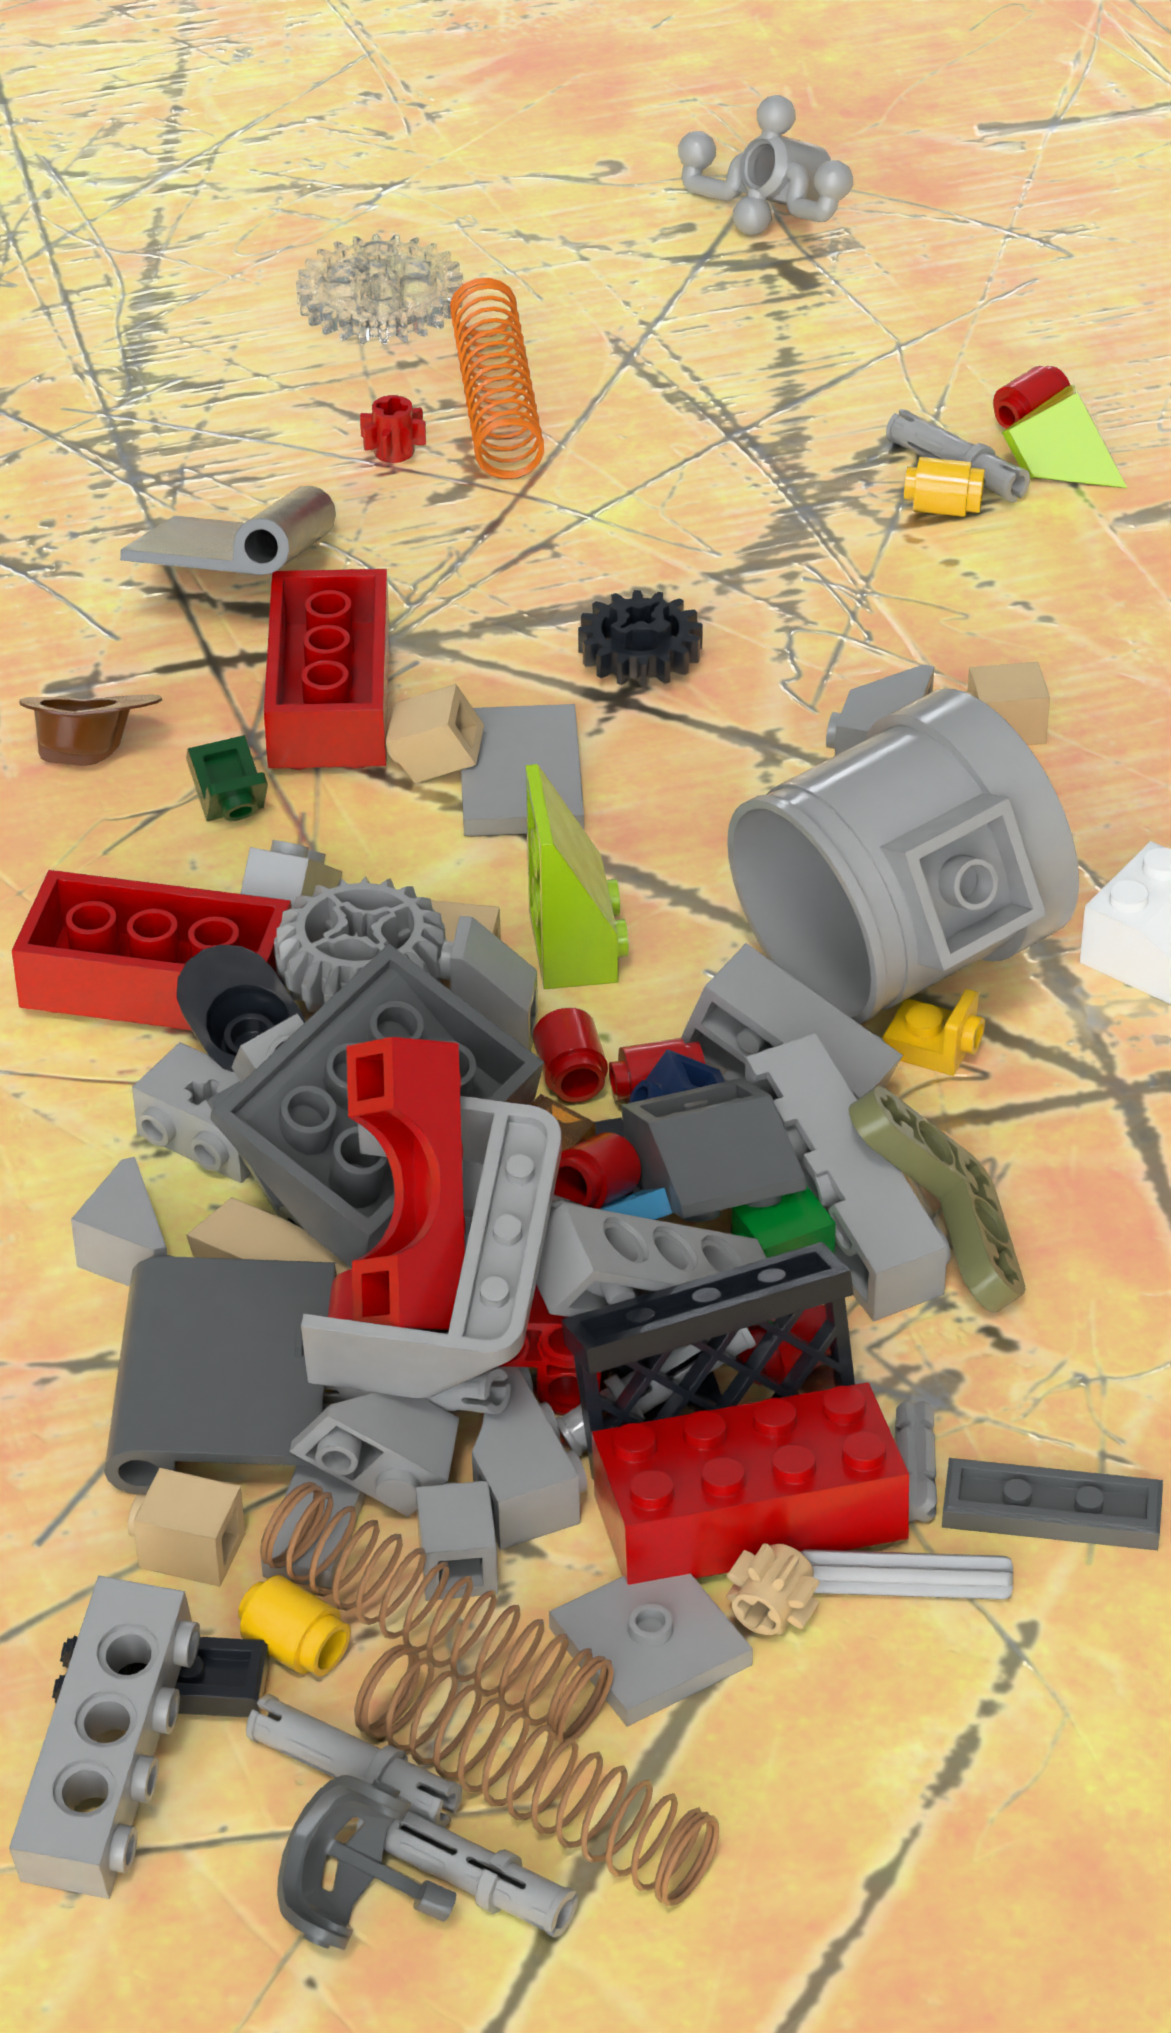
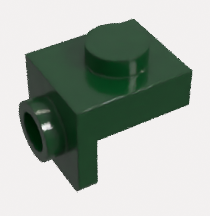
M245 735L187 749L186 760L206 821L223 817L227 821H237L253 815L258 809L264 808L268 782L265 773H257Z

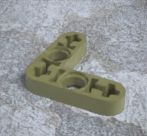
M875 1086L852 1103L848 1108L849 1116L862 1139L875 1152L939 1199L961 1275L976 1300L984 1308L995 1313L1023 1295L1026 1290L1025 1282L996 1188L982 1164L970 1152L882 1086Z

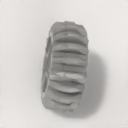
M366 876L360 883L348 884L340 878L337 887L331 889L316 885L313 897H296L294 909L283 911L280 927L276 928L277 937L274 939L277 973L280 975L283 985H286V988L289 990L292 999L303 1000L308 1012L318 1011L388 943L440 982L441 950L443 942L447 941L441 913L435 912L432 908L430 898H417L413 886L395 889L391 878L381 884L370 883Z

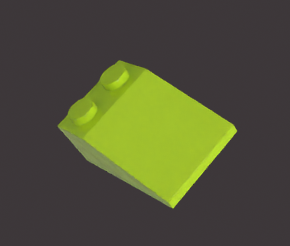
M538 764L525 765L529 913L543 989L618 983V957L629 955V942L625 919H614V916H620V896L617 879L606 880L601 854Z

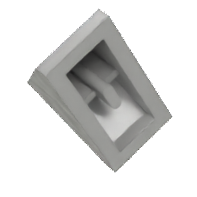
M136 1158L122 1159L71 1218L77 1267L130 1286L132 1269L140 1261L158 1255H167V1249Z

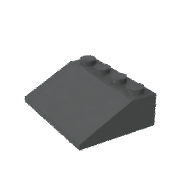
M389 943L211 1111L210 1116L213 1123L305 1231L351 1268L353 1260L372 1250L384 1236L393 1213L395 1190L393 1174L387 1157L360 1153L358 1124L348 1117L346 1046L388 1037L459 1043L460 1096L531 1106L535 1101L544 1065L543 1060Z

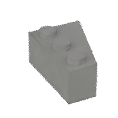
M747 943L705 985L681 1036L684 1043L699 1042L706 1065L719 1069L726 1082L739 1078L745 1079V1057L816 1032L857 1100L875 1086L886 1088L903 1056L885 1043L882 1038L868 1031L836 1008L829 1000L818 995L783 970L776 962L765 957Z

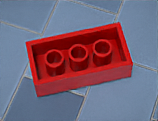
M387 569L287 570L272 573L264 697V725L268 768L301 770L314 767H350L358 769L367 766H386L387 747L385 735L387 732L390 632Z
M48 870L11 950L19 1008L192 1030L185 1020L176 998L178 977L186 962L201 950L218 945L242 946L259 954L278 975L274 939L277 937L276 928L280 927L283 911L292 909L291 900Z
M869 1382L837 1386L827 1390L782 1398H770L760 1402L710 1411H698L682 1416L643 1423H630L620 1427L592 1431L594 1496L621 1574L625 1576L627 1585L691 1574L696 1579L728 1573L744 1550L756 1556L763 1543L769 1546L784 1544L799 1552L805 1549L847 1551L909 1539V1472Z

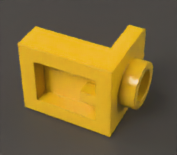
M966 988L953 1011L912 999L904 1000L883 1035L884 1042L903 1055L900 1060L902 1062L954 1076L966 1053L974 1055L982 1041L985 1018L977 1016L979 992Z

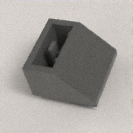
M744 1078L621 1105L624 1138L636 1150L641 1164V1176L637 1187L641 1190L665 1188L672 1212L683 1220L690 1222L713 1220L721 1215V1210L744 1204L750 1207H768L780 1203L782 1195L806 1190L805 1175L772 1096Z

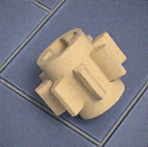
M763 1543L756 1556L746 1550L741 1553L727 1575L734 1585L726 1597L732 1601L733 1613L745 1627L762 1635H774L776 1633L783 1635L790 1623L795 1627L803 1629L819 1604L812 1595L820 1582L813 1577V1567L801 1552L784 1544L769 1546Z

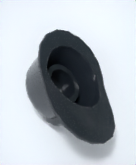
M218 945L201 950L186 962L178 977L176 998L185 1020L207 1054L225 1070L234 1072L231 1067L240 1046L297 1013L303 1023H305L300 1008L294 1002L274 969L259 954L242 946Z

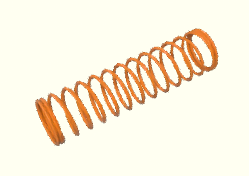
M489 277L475 278L464 283L454 293L450 302V315L454 327V337L456 338V348L458 350L464 394L468 407L475 459L480 468L490 476L500 479H516L531 473L540 464L544 455V439L539 425L535 393L533 392L532 380L530 379L524 336L521 333V324L517 311V301L511 288L502 281ZM478 290H497L508 296L510 300L509 302L505 298L493 295L478 297L468 302L458 312L463 300ZM480 301H499L511 309L509 311L495 306L480 308L470 313L460 322L466 310ZM496 311L508 316L506 320L489 318L483 319L469 328L465 326L472 317L482 312ZM485 323H502L500 326L490 330H474ZM508 327L512 328L511 332L506 331ZM497 334L507 335L498 341L476 342L479 338L492 337ZM510 338L514 339L513 343L507 341ZM471 345L477 346L473 351L469 349ZM498 345L508 346V348L502 352L489 354L477 353L478 351L486 347H495ZM513 349L516 351L515 354L509 353ZM474 356L479 358L475 362L471 360ZM501 356L510 358L502 364L490 366L480 364L487 359ZM515 360L518 362L517 366L511 365ZM475 368L482 369L478 373L473 371ZM501 368L513 369L502 376H483L484 373L490 370ZM516 372L520 373L519 377H515L513 375ZM478 379L484 380L480 385L476 383ZM505 379L514 381L511 385L501 388L484 387L494 381ZM519 383L523 385L521 389L514 388ZM480 390H481V391H484V392H487V393L483 394L482 396L478 395V393L480 392ZM498 392H516L515 395L502 400L487 399V397ZM520 395H523L525 397L523 401L518 400L517 398ZM482 402H485V403H488V404H489V405L485 406L484 408H482V407L480 406V404H481ZM499 404H519L515 408L506 411L489 410ZM523 406L527 408L526 412H520L519 410ZM484 414L491 415L486 420L482 418ZM507 415H517V416H520L519 418H503V419H499V420H497V421H495V422H491V421H493V420H495V419H497V418H499V417H501V416H507ZM512 425L523 427L520 431L509 435L491 433L500 427H510ZM527 430L532 432L522 443L514 446H497L488 443L484 439L486 436L494 439H511L522 435ZM536 437L533 447L524 455L515 458H499L490 455L481 446L483 444L485 447L497 451H513L526 446ZM538 448L534 460L526 467L518 470L495 468L486 462L482 456L483 454L486 458L500 463H515L528 458Z

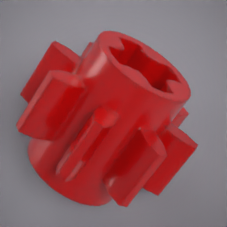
M388 395L380 397L373 402L372 413L360 414V429L364 450H374L375 456L381 461L388 463L406 461L413 456L414 445H426V421H423V409L421 407L412 408L411 401L403 396Z

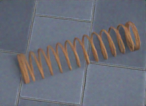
M306 1482L295 1487L282 1500L270 1518L261 1540L260 1554L264 1564L275 1569L286 1566L287 1574L291 1581L301 1583L309 1580L310 1588L314 1595L324 1597L332 1594L337 1609L347 1611L356 1607L357 1617L362 1624L371 1625L379 1622L384 1638L395 1639L403 1636V1643L408 1644L410 1648H414L418 1653L427 1650V1657L432 1659L434 1667L441 1668L450 1664V1669L455 1671L459 1682L474 1679V1684L478 1683L481 1688L482 1696L489 1697L499 1693L498 1697H502L505 1701L506 1711L511 1712L523 1707V1711L526 1710L529 1715V1703L549 1683L566 1654L569 1645L567 1634L557 1635L545 1648L529 1678L524 1698L514 1705L507 1704L505 1688L518 1677L536 1652L544 1633L543 1619L531 1622L518 1637L504 1665L499 1685L491 1690L483 1689L481 1686V1674L493 1664L511 1640L521 1616L519 1605L509 1606L495 1621L480 1650L475 1671L466 1676L460 1675L457 1671V1660L470 1649L487 1626L497 1603L495 1590L486 1591L468 1611L455 1638L451 1657L444 1661L435 1660L433 1646L448 1633L464 1611L473 1590L472 1577H462L445 1595L430 1626L427 1643L419 1647L412 1646L409 1641V1632L420 1624L440 1598L450 1574L448 1562L438 1563L428 1572L413 1595L406 1613L403 1629L395 1633L390 1632L385 1626V1618L402 1604L416 1585L426 1562L425 1549H414L404 1558L388 1584L379 1615L374 1618L365 1617L362 1612V1604L371 1598L384 1584L400 1557L403 1547L401 1534H393L382 1542L366 1566L359 1583L356 1601L345 1604L340 1601L338 1591L354 1578L371 1555L380 1532L378 1520L367 1521L352 1536L337 1565L332 1588L322 1590L318 1589L315 1577L333 1562L347 1543L357 1518L355 1506H347L337 1512L325 1528L334 1504L331 1492H323L322 1487L317 1486L316 1483ZM313 1492V1500L297 1522L288 1547L279 1556L272 1558L277 1535L286 1518L297 1503L307 1494ZM325 1499H328V1502H327V1505H326V1509H325V1512H324V1514H323ZM350 1512L349 1523L342 1538L332 1553L317 1567L319 1556L327 1538L340 1519ZM374 1526L365 1552L353 1569L340 1581L344 1566L357 1541L367 1529ZM325 1528L314 1550L309 1574L304 1576L296 1575L292 1569V1563L304 1555ZM397 1540L395 1551L388 1566L376 1583L364 1594L368 1579L380 1556L392 1542ZM420 1554L417 1568L411 1580L400 1596L387 1608L396 1583L413 1558ZM444 1568L441 1580L433 1596L412 1621L416 1606L427 1585L436 1573ZM467 1583L465 1593L457 1609L435 1636L443 1613L460 1587ZM491 1597L488 1609L472 1636L460 1648L465 1632L474 1615L482 1604ZM514 1612L512 1622L495 1651L484 1662L499 1628L507 1617ZM538 1626L529 1650L519 1665L509 1675L513 1662L524 1641ZM562 1641L560 1650L553 1664L551 1665L543 1679L534 1688L542 1667L544 1666L547 1658L554 1650V1648ZM591 1648L582 1649L567 1666L559 1680L551 1699L548 1713L539 1719H532L529 1715L530 1725L538 1726L545 1722L551 1724L554 1730V1741H558L559 1744L570 1738H579L594 1720L607 1697L614 1675L612 1661L606 1659L605 1656L593 1657ZM586 1656L583 1666L576 1672V1674L573 1676V1678L566 1686L562 1694V1691L568 1679L570 1678L572 1672L579 1664V1662ZM601 1668L597 1684L586 1706L570 1727L564 1731L565 1722L579 1693L588 1680Z
M408 1644L394 1646L386 1651L372 1666L358 1692L354 1708L355 1725L361 1732H365L371 1738L387 1736L388 1745H392L404 1752L411 1749L412 1758L418 1765H431L435 1763L436 1772L443 1779H454L459 1776L460 1785L466 1792H479L483 1790L484 1799L490 1806H503L507 1804L509 1814L515 1820H527L532 1817L533 1827L539 1834L557 1832L558 1842L564 1848L581 1846L583 1856L589 1863L601 1862L606 1859L608 1871L614 1877L632 1874L633 1885L639 1891L654 1889L655 1897L660 1903L663 1902L666 1907L682 1902L699 1884L710 1865L719 1839V1823L714 1815L710 1816L708 1812H702L700 1807L689 1810L680 1819L667 1841L657 1869L655 1881L651 1884H643L638 1879L637 1870L652 1857L672 1826L678 1806L675 1793L663 1796L655 1804L638 1834L632 1854L631 1866L625 1870H618L613 1865L612 1856L628 1842L647 1812L653 1792L652 1783L649 1779L638 1782L629 1791L612 1822L607 1838L606 1852L602 1855L593 1856L588 1851L587 1842L604 1827L622 1799L628 1779V1772L624 1765L613 1768L597 1787L582 1823L580 1839L577 1841H567L562 1834V1828L574 1819L587 1803L602 1773L603 1757L599 1751L588 1754L572 1773L578 1758L579 1749L575 1737L564 1740L549 1757L554 1741V1730L551 1724L538 1727L525 1742L530 1725V1718L526 1710L514 1713L502 1726L506 1711L505 1701L502 1697L491 1699L479 1711L482 1691L478 1683L466 1686L456 1695L458 1677L454 1670L443 1672L432 1682L434 1662L430 1657L420 1659L418 1652L414 1648H410ZM408 1655L407 1671L392 1695L388 1710L379 1720L369 1725V1702L377 1684L386 1670L398 1658ZM427 1664L428 1674L421 1692L404 1717L392 1727V1724L402 1714L411 1700L418 1683L420 1666ZM447 1677H451V1689L443 1708L430 1727L416 1739L422 1712L431 1695L442 1681ZM474 1690L476 1693L475 1701L468 1719L454 1740L440 1753L446 1726L454 1710L461 1700L470 1691ZM495 1704H499V1714L487 1741L475 1757L464 1766L465 1756L478 1724L489 1709ZM414 1715L410 1729L409 1744L399 1745L393 1739L392 1733L398 1731ZM522 1717L524 1719L523 1728L514 1749L501 1768L489 1778L495 1753L503 1737L512 1724ZM439 1726L434 1743L433 1757L422 1758L416 1752V1746L422 1744ZM544 1731H547V1742L540 1759L524 1783L514 1791L519 1768L528 1750L535 1740ZM464 1738L459 1752L457 1771L446 1772L440 1766V1760L453 1751ZM571 1744L572 1753L563 1775L548 1797L538 1805L545 1779L552 1765L561 1752ZM489 1750L483 1767L482 1784L470 1786L464 1779V1773L472 1769ZM596 1758V1769L590 1784L573 1810L563 1819L569 1795L578 1777L585 1767ZM514 1762L508 1780L506 1798L494 1799L489 1794L488 1787L502 1777ZM621 1772V1781L615 1797L598 1823L588 1832L594 1809L610 1781ZM540 1773L532 1796L531 1811L528 1813H518L513 1808L512 1801L529 1788ZM570 1777L557 1809L556 1824L552 1827H543L538 1822L537 1814L541 1813L556 1798ZM646 1786L645 1797L639 1812L622 1838L614 1845L619 1824L635 1795ZM671 1800V1807L665 1824L655 1841L639 1859L645 1837L652 1822L662 1807ZM706 1823L703 1844L695 1862L677 1888L667 1895L670 1877L687 1858L697 1840L701 1827Z

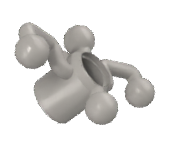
M781 95L769 96L760 103L757 109V121L762 129V133L752 140L742 153L734 157L730 163L726 181L702 175L703 169L711 165L716 157V145L712 137L703 131L689 132L681 139L678 145V156L683 164L682 181L689 192L723 201H731L742 192L747 193V196L738 201L733 209L735 226L746 235L761 234L769 226L772 215L767 201L787 205L790 214L797 218L819 223L828 221L836 212L839 200L848 195L852 189L853 175L850 167L839 160L831 161L824 148L812 143L782 136V134L791 129L796 117L792 102Z

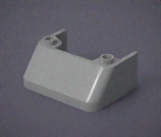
M460 1096L461 1139L463 1145L464 1216L472 1217L449 1332L437 1333L303 1314L301 1333L308 1383L410 1398H428L510 1361L520 1352L526 1337L562 1153L561 1128L552 1114L540 1107ZM357 1123L360 1153L387 1157L376 1138L366 1128Z

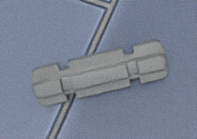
M906 1400L896 1408L895 1433L897 1447L909 1472V1522L918 1520L927 1523L936 1515L934 1409L925 1401L914 1404Z

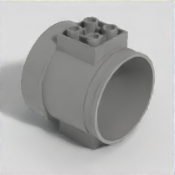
M944 688L935 690L878 719L868 731L865 741L777 785L766 795H759L742 803L733 813L729 823L728 858L734 886L746 919L767 958L776 962L783 970L818 995L829 1000L836 1008L859 1024L874 1017L879 1010H886L980 959L992 962L1008 959L1058 932L1070 921L1078 900L1079 870L1075 845L1066 815L1048 776L1024 740L1001 715L975 696L956 689Z

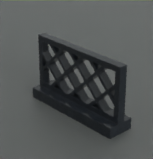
M823 1242L562 1319L564 1343L574 1355L592 1479L594 1480L592 1431L620 1427L623 1421L629 1424L648 1422V1420L631 1410L652 1380L673 1391L654 1420L679 1416L689 1401L707 1411L737 1406L754 1381L774 1391L775 1393L771 1398L799 1395L798 1390L819 1361L833 1368L835 1387L854 1385L855 1379L845 1301L846 1297L854 1295L851 1270ZM825 1304L827 1319L810 1343L790 1332L804 1310ZM758 1325L767 1330L746 1362L725 1351L740 1329ZM784 1340L803 1351V1353L781 1383L761 1371ZM691 1344L702 1350L681 1382L660 1371L674 1349ZM829 1346H830L831 1355L826 1352V1350L829 1348ZM719 1360L739 1372L719 1401L715 1402L697 1392V1389ZM625 1364L636 1370V1373L617 1400L614 1402L599 1394L596 1373ZM602 1409L608 1412L604 1418L602 1416Z

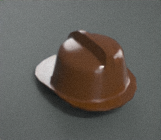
M127 695L85 700L62 697H26L20 699L19 703L20 706L34 710L38 753L41 759L46 762L83 766L96 764L110 757L120 746L130 709L157 704L162 701V697L159 695Z

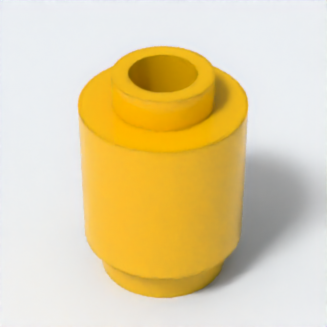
M919 457L917 467L907 466L904 499L914 500L913 512L966 517L967 512L980 513L985 469L972 468V462Z
M275 1575L265 1582L259 1581L252 1585L245 1593L239 1605L238 1617L241 1620V1637L243 1639L264 1640V1643L268 1644V1652L271 1657L299 1674L312 1672L316 1676H323L329 1673L338 1664L348 1647L351 1628L341 1620L340 1611L282 1575Z

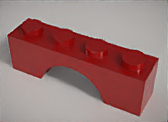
M388 1037L346 1046L348 1117L366 1128L383 1148L392 1170L395 1190L393 1213L384 1236L372 1250L352 1261L353 1321L437 1333L449 1332L465 1255L464 1233L466 1223L463 1208V1145L461 1139L459 1043Z

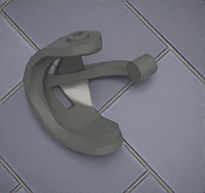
M341 1775L330 1780L320 1788L303 1808L291 1830L282 1854L277 1887L279 1909L282 1916L292 1926L304 1933L303 1938L326 1949L333 1946L345 1950L354 1930L349 1924L353 1905L374 1877L414 1898L413 1908L442 1922H445L449 1917L456 1901L455 1892L428 1880L421 1883L381 1862L389 1827L394 1820L403 1822L411 1805L410 1801L399 1796L400 1790L376 1779L371 1784L350 1775ZM353 1817L364 1821L346 1843H341L335 1839L339 1831ZM327 1855L337 1859L332 1891H327L321 1887Z

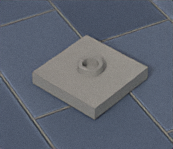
M691 1574L627 1585L625 1576H622L549 1611V1629L555 1636L567 1634L569 1644L567 1651L572 1658L582 1649L591 1648L593 1657L605 1656L606 1659L612 1661L614 1675L605 1700L626 1727L752 1666L753 1648ZM586 1656L579 1662L580 1668L583 1666ZM601 1668L590 1678L594 1686L597 1684Z

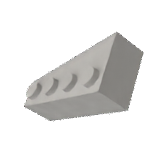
M816 1032L745 1057V1079L772 1096L805 1175L806 1185L836 1223L835 1255L851 1270L853 1296L873 1322L944 1295L946 1264L951 1259L947 1239L943 1232L937 1226H934L901 1170L875 1152L855 1129L849 1116L848 1108L857 1099Z

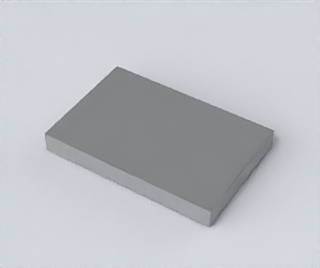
M575 704L473 708L484 723V729L476 765L461 770L464 836L527 834L525 765L538 764L584 830Z

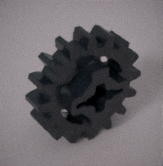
M634 590L630 599H625L621 595L614 593L611 594V604L607 605L595 601L592 603V613H583L581 615V627H578V653H583V664L585 667L596 666V676L599 678L613 673L617 676V684L619 685L625 684L629 678H635L641 687H647L649 678L654 677L666 684L670 682V672L673 671L686 675L689 673V663H698L700 661L703 625L697 622L698 612L695 609L684 611V600L680 598L667 603L663 600V592L655 593L652 598H643L640 590Z

